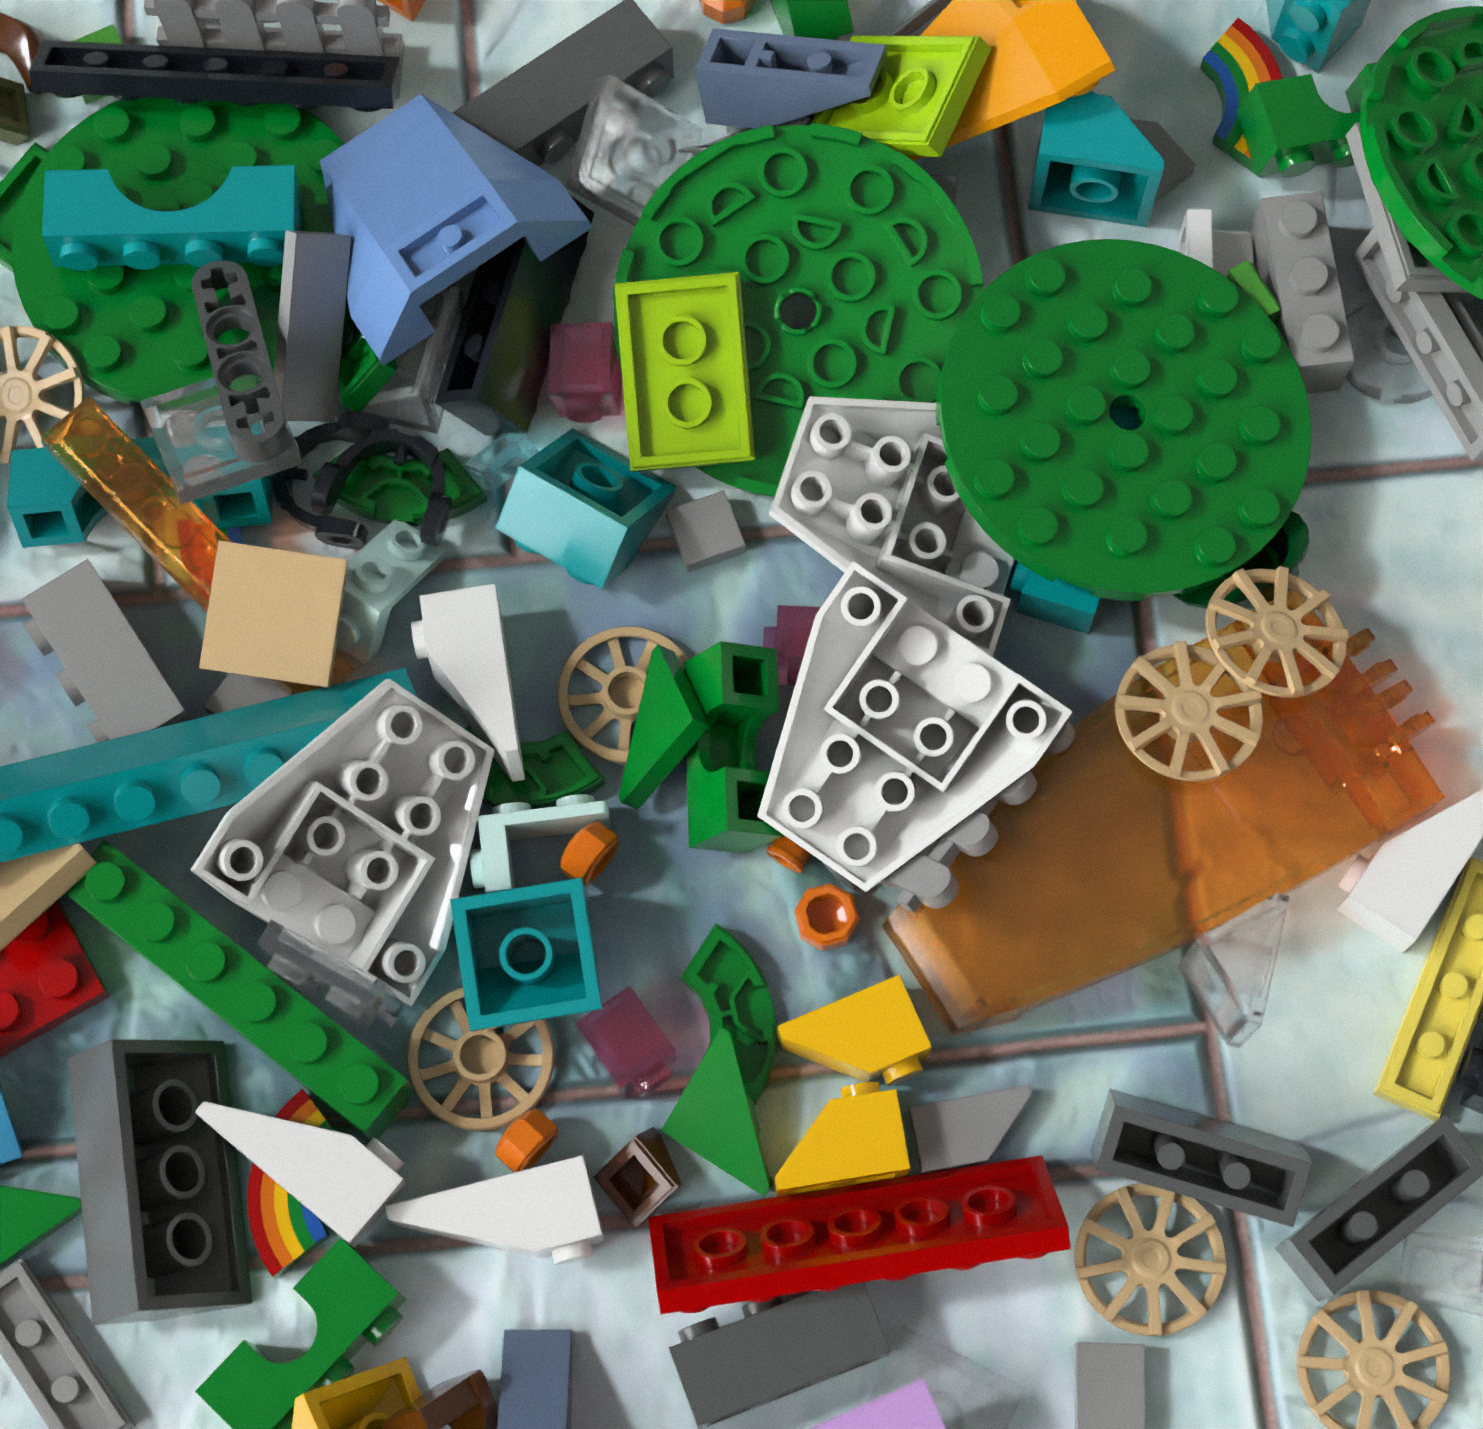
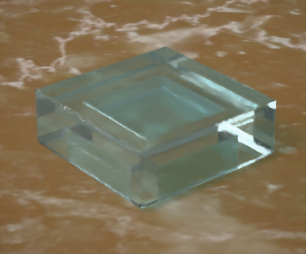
M509 432L499 436L464 464V468L482 489L494 492L517 473L521 464L539 451L529 437Z

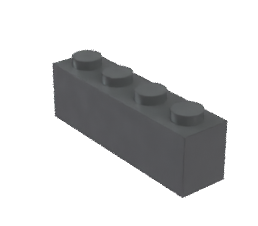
M623 0L452 113L539 167L544 163L553 164L565 157L572 149L574 143L592 131L601 132L612 126L624 110L639 100H649L659 95L668 86L670 80L674 78L673 49L634 0Z

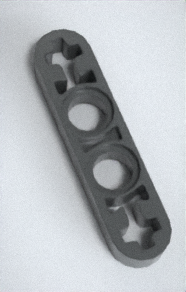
M227 260L213 261L203 265L196 271L192 278V290L230 441L236 455L243 460L253 463L267 462L277 458L285 451L289 443V432L249 280L243 267L237 263ZM228 288L232 305L220 308L216 290ZM231 329H243L250 333L244 341L237 344L227 345L218 341L224 332ZM251 374L262 378L261 383L249 391H236L229 387L232 381L242 375ZM260 412L265 432L259 435H252L248 415Z

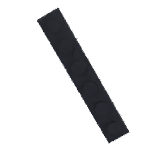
M42 40L29 69L32 92L54 93L56 96L63 98H74L81 95L114 96L119 100L132 101L147 97L168 98L185 104L210 100L231 101L240 106H255L261 103L292 104L300 109H314L320 106L352 107L361 112L393 109L401 80L400 57Z

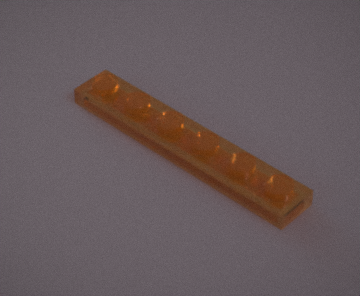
M88 396L41 437L42 445L207 613L218 541H231ZM337 649L331 685L346 682L355 672V668ZM273 680L289 696L323 688Z

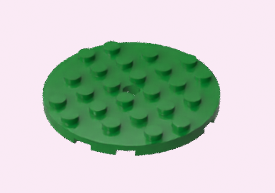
M1465 6L1436 12L1418 20L1405 29L1383 53L1372 69L1364 88L1360 110L1361 143L1371 181L1376 187L1385 207L1399 226L1403 236L1445 276L1467 292L1483 300V6Z
M142 97L132 101L117 100L96 111L73 127L52 147L30 178L18 206L11 243L12 267L20 300L33 328L44 330L59 339L75 358L83 383L105 396L128 405H132L133 401L146 405L166 407L168 413L173 414L220 412L221 402L192 290V278L200 268L190 264H160L153 269L147 270L134 269L127 265L97 266L88 271H75L65 267H54L42 238L45 171L108 169L115 186L130 201L151 210L178 211L198 205L211 197L222 186L232 166L295 165L302 195V231L334 233L320 160L345 143L312 113L305 109L297 108L292 104L261 103L255 106H240L231 101L210 100L185 104L168 98ZM251 262L237 263L243 267L247 274L274 374L283 263L272 267L258 266ZM228 288L216 290L220 308L232 305ZM347 295L342 344L347 341L356 328V324L350 315ZM231 329L224 332L218 341L227 345L237 344L244 341L250 333L243 329ZM53 348L50 349L49 353L67 370L68 366L63 358ZM251 374L242 375L232 381L229 387L236 391H249L257 387L261 383L262 378Z
M817 123L779 127L769 125L755 128L721 140L693 156L656 190L642 209V215L632 231L627 246L622 250L615 278L616 284L732 272L740 273L756 461L697 466L696 468L734 488L769 497H775L809 396L936 403L938 377L942 371L950 341L968 308L984 290L983 274L977 250L969 230L956 206L941 186L923 168L900 151L896 152L880 142L865 137L861 132ZM614 286V340L621 367L617 309ZM804 295L815 303L817 307L816 317L808 328L792 329L783 323L781 309L790 297Z
M1119 239L1083 240L1062 244L1038 252L1018 262L990 283L968 308L953 334L946 352L942 371L938 377L936 426L940 425L942 441L947 455L945 461L946 469L969 513L997 545L1023 566L1052 582L1058 578L1069 584L1091 590V596L1123 601H1144L1146 597L1180 593L1183 596L1210 587L1231 576L1235 571H1238L1250 562L1276 535L1295 506L1306 479L1312 438L1310 407L1299 367L1283 336L1262 308L1224 275L1194 258L1158 245ZM1110 405H1124L1131 409L1136 407L1139 410L1137 412L1139 428L1125 430L1114 424L1110 417Z

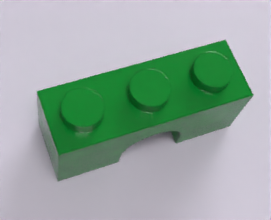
M1377 62L1366 64L1345 91L1351 113L1339 112L1329 107L1319 96L1312 74L1256 83L1236 111L1256 175L1263 176L1280 172L1282 177L1289 178L1304 174L1317 165L1334 162L1337 167L1341 168L1355 165L1345 135L1356 122L1360 123L1361 101L1364 88Z
M720 641L684 662V673L710 725L708 730L686 754L689 848L746 854L784 837L782 833L757 816L770 772L757 770L755 763V742L758 730L768 716L779 711L777 649Z
M340 1238L293 1287L311 1306L316 1317L317 1332L310 1349L303 1356L292 1362L275 1363L258 1346L243 1340L195 1391L232 1429H292L295 1398L303 1393L350 1377L356 1368L350 1362L351 1358L367 1341L374 1346L379 1345L403 1319V1315L397 1309L407 1299L344 1239Z

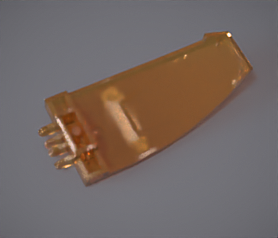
M1293 590L1287 592V608L1289 610H1295L1306 602L1299 593ZM1274 600L1268 602V604L1273 606ZM1314 611L1301 620V623L1304 625L1326 627ZM1236 620L1218 630L1217 633L1221 637L1246 631L1249 625ZM1363 629L1349 637L1346 642V656L1341 670L1323 689L1306 696L1290 698L1261 693L1263 724L1260 739L1248 759L1237 769L1222 777L1207 781L1178 780L1160 774L1141 762L1128 748L1120 734L1115 715L1116 695L1074 726L1075 738L1066 750L1052 755L1044 752L1037 764L1030 769L1037 780V788L1032 797L1019 805H1008L999 801L988 815V818L998 830V840L995 846L988 853L977 857L960 852L948 868L959 881V892L956 898L942 908L935 909L921 904L915 913L903 908L899 903L882 925L952 1035L1017 1021L1028 1010L1124 973L1217 931L1312 881L1373 843L1384 840L1427 814L1444 799L1445 796L1409 742V740L1420 735L1436 722L1429 711L1416 714L1398 727L1387 709H1393L1404 702L1413 691L1411 686L1404 679L1377 695L1372 690L1397 672L1398 668L1391 659H1388L1384 662L1376 663L1366 672L1360 674L1350 660L1351 657H1356L1366 651L1371 643L1375 641L1376 638L1370 629ZM1208 637L1194 644L1195 646L1212 650ZM1314 639L1304 640L1328 660H1331L1332 642ZM1248 644L1236 646L1225 651L1234 657L1233 662L1245 673H1248L1257 657ZM1293 653L1303 685L1321 676V672L1300 654ZM1169 659L1155 668L1172 685L1179 686L1176 659ZM1189 659L1193 684L1196 686L1201 685L1215 666L1203 661ZM1267 661L1257 680L1273 686L1287 687L1282 662L1274 663ZM1224 673L1210 694L1216 698L1241 693V690ZM1143 676L1133 683L1128 696L1164 699L1163 694ZM1239 706L1218 712L1219 716L1249 729L1248 706ZM1128 710L1127 719L1134 737L1160 722V713ZM1217 729L1210 730L1226 762L1236 755L1243 746L1241 741ZM1164 733L1147 744L1143 749L1156 760L1170 766L1176 740L1167 733ZM1200 741L1188 743L1182 770L1198 771L1211 769L1212 764Z

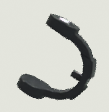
M363 412L342 413L338 422L315 426L306 430L298 437L291 436L285 451L276 458L278 466L275 477L272 476L276 502L283 510H287L296 522L314 531L315 537L325 544L340 548L359 549L366 544L368 530L363 524L326 515L317 516L299 507L295 502L292 492L293 480L307 481L308 470L299 469L297 466L319 444L335 440L356 443L360 439L368 437L371 430L390 429L389 422L380 416Z
M399 429L371 430L368 437L351 445L339 457L336 463H324L312 490L311 508L313 512L328 516L334 509L345 487L348 475L364 458L366 460L377 454L392 452L396 453L393 463L398 466H404L407 456L420 461L433 478V491L430 494L423 517L420 539L422 543L435 547L440 544L449 523L452 499L446 495L443 465L439 459L438 449L432 443L419 435L415 437L401 433Z

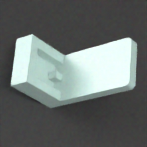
M395 519L349 560L336 648L343 650L366 665L380 651L391 608L443 560L446 548L442 544L435 547L422 543L419 530Z
M577 794L558 799L555 807L531 809V805L528 803L512 802L492 808V814L478 816L481 849L470 850V866L474 889L485 887L486 893L515 889L510 841L577 833L587 824L597 820L608 829L611 828L608 802L595 801V797L592 795Z

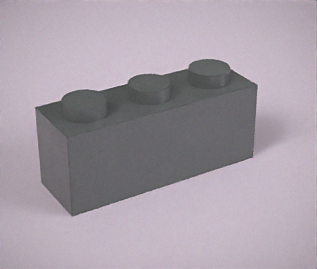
M1109 1088L1091 1148L1096 1170L1290 1227L1294 1226L1313 1165L1302 1144Z
M1444 1115L1400 1147L1277 1245L1275 1249L1318 1302L1335 1295L1483 1176V1160L1447 1116Z
M865 1283L846 1285L839 1290L830 1292L807 1291L808 1294L785 1303L782 1302L780 1296L767 1302H750L741 1307L744 1319L719 1328L716 1317L679 1330L678 1335L681 1343L669 1347L698 1429H703L887 1357L891 1350Z

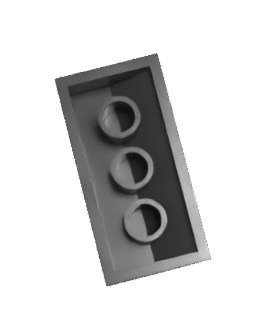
M111 1039L69 1057L68 1066L93 1325L154 1321L253 1304L236 1148L195 1113L203 1102L231 1108L224 1041Z

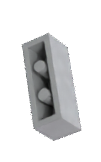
M1322 192L1261 198L1249 232L1253 237L1255 269L1281 306L1275 326L1295 358L1307 394L1340 390L1355 360Z
M88 559L22 598L33 616V619L26 622L24 627L43 656L53 651L57 654L65 669L55 674L75 707L86 701L97 719L88 724L87 727L97 743L191 720Z

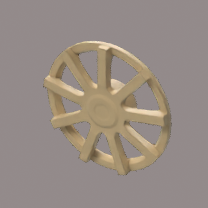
M6 326L0 329V343L3 342L7 365V373L0 371V420L3 418L7 419L3 447L0 449V463L4 464L11 463V450H16L19 426L22 422L25 423L37 448L67 445L77 430L84 408L82 375L69 349L52 334L27 326ZM21 337L39 340L25 369L20 367L17 350V338ZM53 348L63 358L68 369L43 379L37 375V372L46 355ZM73 381L75 393L73 411L50 403V389ZM44 413L69 422L62 435L53 444L48 441L37 420Z
M1281 566L1276 570L1252 569L1245 571L1242 568L1235 571L1213 593L1206 611L1207 636L1212 650L1220 663L1231 675L1246 686L1261 693L1277 697L1306 696L1326 687L1336 677L1344 663L1349 632L1348 629H1344L1339 615L1328 601L1330 595L1325 589L1319 592L1306 581L1289 574V568ZM1254 583L1274 584L1273 606L1267 603ZM1239 588L1254 606L1256 612L1226 601L1224 598L1230 592ZM1289 588L1299 593L1308 601L1295 610H1289L1287 608V589ZM1318 609L1328 627L1304 625L1301 623V620ZM1222 614L1232 617L1249 626L1246 631L1219 637L1216 626L1217 615ZM1314 639L1332 642L1331 660H1328L1304 640ZM1248 644L1257 657L1248 673H1245L1229 658L1225 651L1236 646ZM1293 653L1300 654L1321 672V676L1303 685ZM1267 661L1274 663L1282 662L1287 687L1273 686L1257 680Z
M622 626L607 629L591 636L572 652L564 664L559 677L557 703L560 717L566 730L581 749L598 758L615 762L617 765H626L629 753L631 724L637 718L647 675L646 671L653 649L657 645H661L674 651L683 671L684 662L689 660L685 652L674 641L651 629ZM619 637H639L648 640L636 667L625 665L618 640ZM605 641L608 642L615 667L608 675L583 658L593 647ZM576 668L602 685L601 691L598 693L569 695V682L574 669ZM603 705L604 711L583 731L578 727L570 711V708ZM613 719H618L620 722L617 750L602 746L592 740Z
M1176 641L1174 645L1155 649L1144 656L1140 655L1123 676L1116 694V722L1128 748L1149 768L1178 780L1207 781L1231 773L1241 766L1252 754L1260 739L1263 724L1261 693L1246 686L1231 675L1220 663L1213 650L1201 646L1187 645L1186 641ZM1227 653L1229 658L1233 661L1234 657ZM1176 659L1179 686L1172 685L1152 665L1165 660ZM1189 659L1203 661L1215 666L1205 681L1199 686L1194 685L1192 682ZM1224 673L1241 690V693L1216 698L1210 694ZM1141 675L1163 694L1164 699L1128 696L1135 680ZM1248 706L1249 729L1219 716L1218 712L1224 709ZM1140 710L1160 713V722L1134 737L1128 723L1127 711ZM1212 729H1217L1243 743L1237 754L1227 762L1210 733ZM1164 733H1167L1176 740L1170 766L1156 760L1143 749L1147 744ZM1200 741L1212 764V768L1198 771L1182 770L1188 743Z
M460 987L434 1001L417 1021L408 1044V1074L419 1100L442 1122L464 1130L494 1131L495 1129L510 1125L517 1118L533 1110L538 1105V1102L548 1088L555 1066L554 1043L545 1020L516 1024L502 1035H498L495 1032V1028L470 1032L467 1014L459 1000L465 998L463 987ZM448 1005L463 1033L458 1040L451 1039L427 1028L432 1019ZM536 1026L540 1035L543 1054L511 1053L508 1050V1046ZM421 1040H426L451 1051L453 1058L445 1063L419 1069L418 1058ZM508 1066L541 1067L538 1080L529 1094L507 1074ZM455 1072L459 1075V1080L443 1104L440 1105L430 1095L423 1082ZM493 1082H499L520 1104L508 1112L493 1117L490 1086ZM470 1085L478 1087L481 1118H468L452 1113Z
M1144 1183L1132 1184L1116 1189L1102 1198L1090 1210L1076 1238L1075 1270L1086 1299L1096 1312L1109 1323L1133 1334L1163 1336L1191 1326L1201 1319L1212 1307L1221 1291L1226 1275L1225 1248L1220 1231L1216 1225L1217 1222L1211 1213L1209 1214L1200 1203L1188 1196ZM1131 1197H1161L1154 1226L1151 1229L1144 1228ZM1175 1202L1187 1209L1198 1221L1177 1235L1169 1237L1165 1233V1228L1172 1203ZM1117 1203L1121 1205L1132 1230V1235L1129 1238H1124L1096 1223L1103 1213ZM1205 1231L1211 1245L1213 1261L1181 1257L1178 1253L1179 1248ZM1090 1234L1120 1249L1121 1257L1118 1260L1087 1266L1086 1249ZM1183 1269L1212 1274L1209 1286L1200 1301L1176 1277L1178 1270ZM1122 1271L1126 1274L1127 1281L1107 1306L1096 1293L1090 1278ZM1140 1286L1144 1287L1147 1291L1148 1324L1134 1322L1118 1314L1135 1289ZM1160 1287H1169L1189 1309V1312L1176 1320L1161 1323Z
M1358 1290L1331 1300L1310 1319L1298 1345L1297 1377L1307 1405L1318 1420L1328 1429H1350L1335 1420L1327 1411L1354 1391L1360 1393L1362 1398L1355 1429L1370 1428L1374 1401L1378 1397L1386 1402L1399 1429H1426L1437 1417L1449 1396L1447 1394L1450 1383L1449 1349L1434 1323L1418 1308L1417 1304L1411 1300H1406L1384 1291ZM1371 1303L1387 1305L1400 1311L1387 1335L1382 1339L1376 1337ZM1357 1304L1363 1334L1362 1339L1355 1341L1330 1316L1344 1307ZM1412 1319L1424 1332L1430 1345L1400 1353L1395 1348L1396 1343ZM1320 1327L1325 1329L1346 1349L1347 1353L1344 1358L1309 1356L1312 1341ZM1435 1357V1388L1404 1374L1403 1368L1405 1365ZM1309 1369L1342 1371L1346 1381L1319 1401L1311 1385ZM1397 1387L1406 1388L1430 1400L1425 1410L1412 1423L1395 1393Z

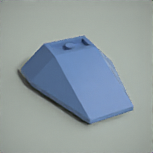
M422 94L320 160L334 233L351 236L346 292L350 315L383 366L436 332L420 308L421 304L522 237L541 262L592 228L587 217L559 179Z

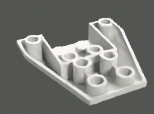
M809 396L769 515L844 573L853 561L907 597L918 607L993 657L1011 600L1004 597L1003 594L1014 558L984 532L958 495L945 465L947 455L942 441L940 425L936 426V403Z
M853 561L815 615L757 816L867 892L1032 769L1073 711L1004 666Z
M385 679L226 812L191 868V871L227 899L320 957L412 1007L447 947L453 922L450 899L459 897L495 749L391 679Z

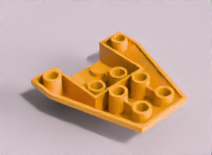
M953 0L920 35L980 36L992 48L946 148L1061 103L1069 97L1084 95L1094 89L1100 79L1115 71L1110 57L1075 0ZM907 156V157H909L912 161H914V160H917V159L922 158V157H924V156Z

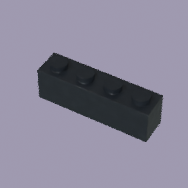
M570 195L587 217L590 224H592L595 212ZM589 230L541 262L522 237L477 267L435 404L486 436L528 432L531 420L537 410V401L545 374L554 354V345L564 312L570 301L571 289L578 266L587 246Z

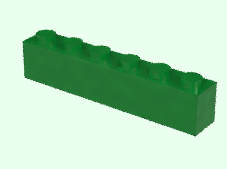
M104 839L91 854V857L97 864L91 867L87 874L65 894L79 908L370 1141L373 1137L378 1140L416 1094L408 1079Z

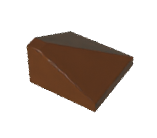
M654 1127L634 1136L593 1177L635 1228L640 1226L682 1185L665 1143Z

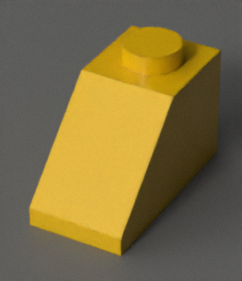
M896 975L777 1026V1039L782 1050L863 1082H873L884 1078L887 1086L900 1083L922 1072L923 1068L920 1061L928 1058L932 1048L900 975Z
M864 1082L841 1088L842 1098L829 1100L776 1174L774 1182L776 1197L907 1177L910 1171V1163L897 1090L881 1091L879 1082Z

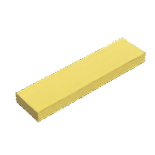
M1472 857L1468 859L1456 879L1373 1091V1095L1432 1121L1440 1118L1483 1005V862Z

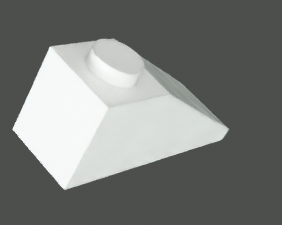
M495 584L419 595L422 620L411 622L417 659H429L436 684L477 737L495 749L494 759L512 782L525 780L503 618Z
M1483 789L1384 842L1369 860L1358 854L1337 885L1346 891L1347 894L1336 911L1400 953H1403L1418 939L1483 838Z
M203 1102L195 1111L204 1122L353 1248L360 1243L386 1212L385 1205L392 1204L407 1187L404 1179L396 1173L404 1162L374 1137L364 1146L349 1134L209 1102Z
M583 1155L385 1205L388 1219L398 1227L537 1258L552 1255L554 1265H562L589 1258L594 1255L592 1245L605 1242L588 1166Z

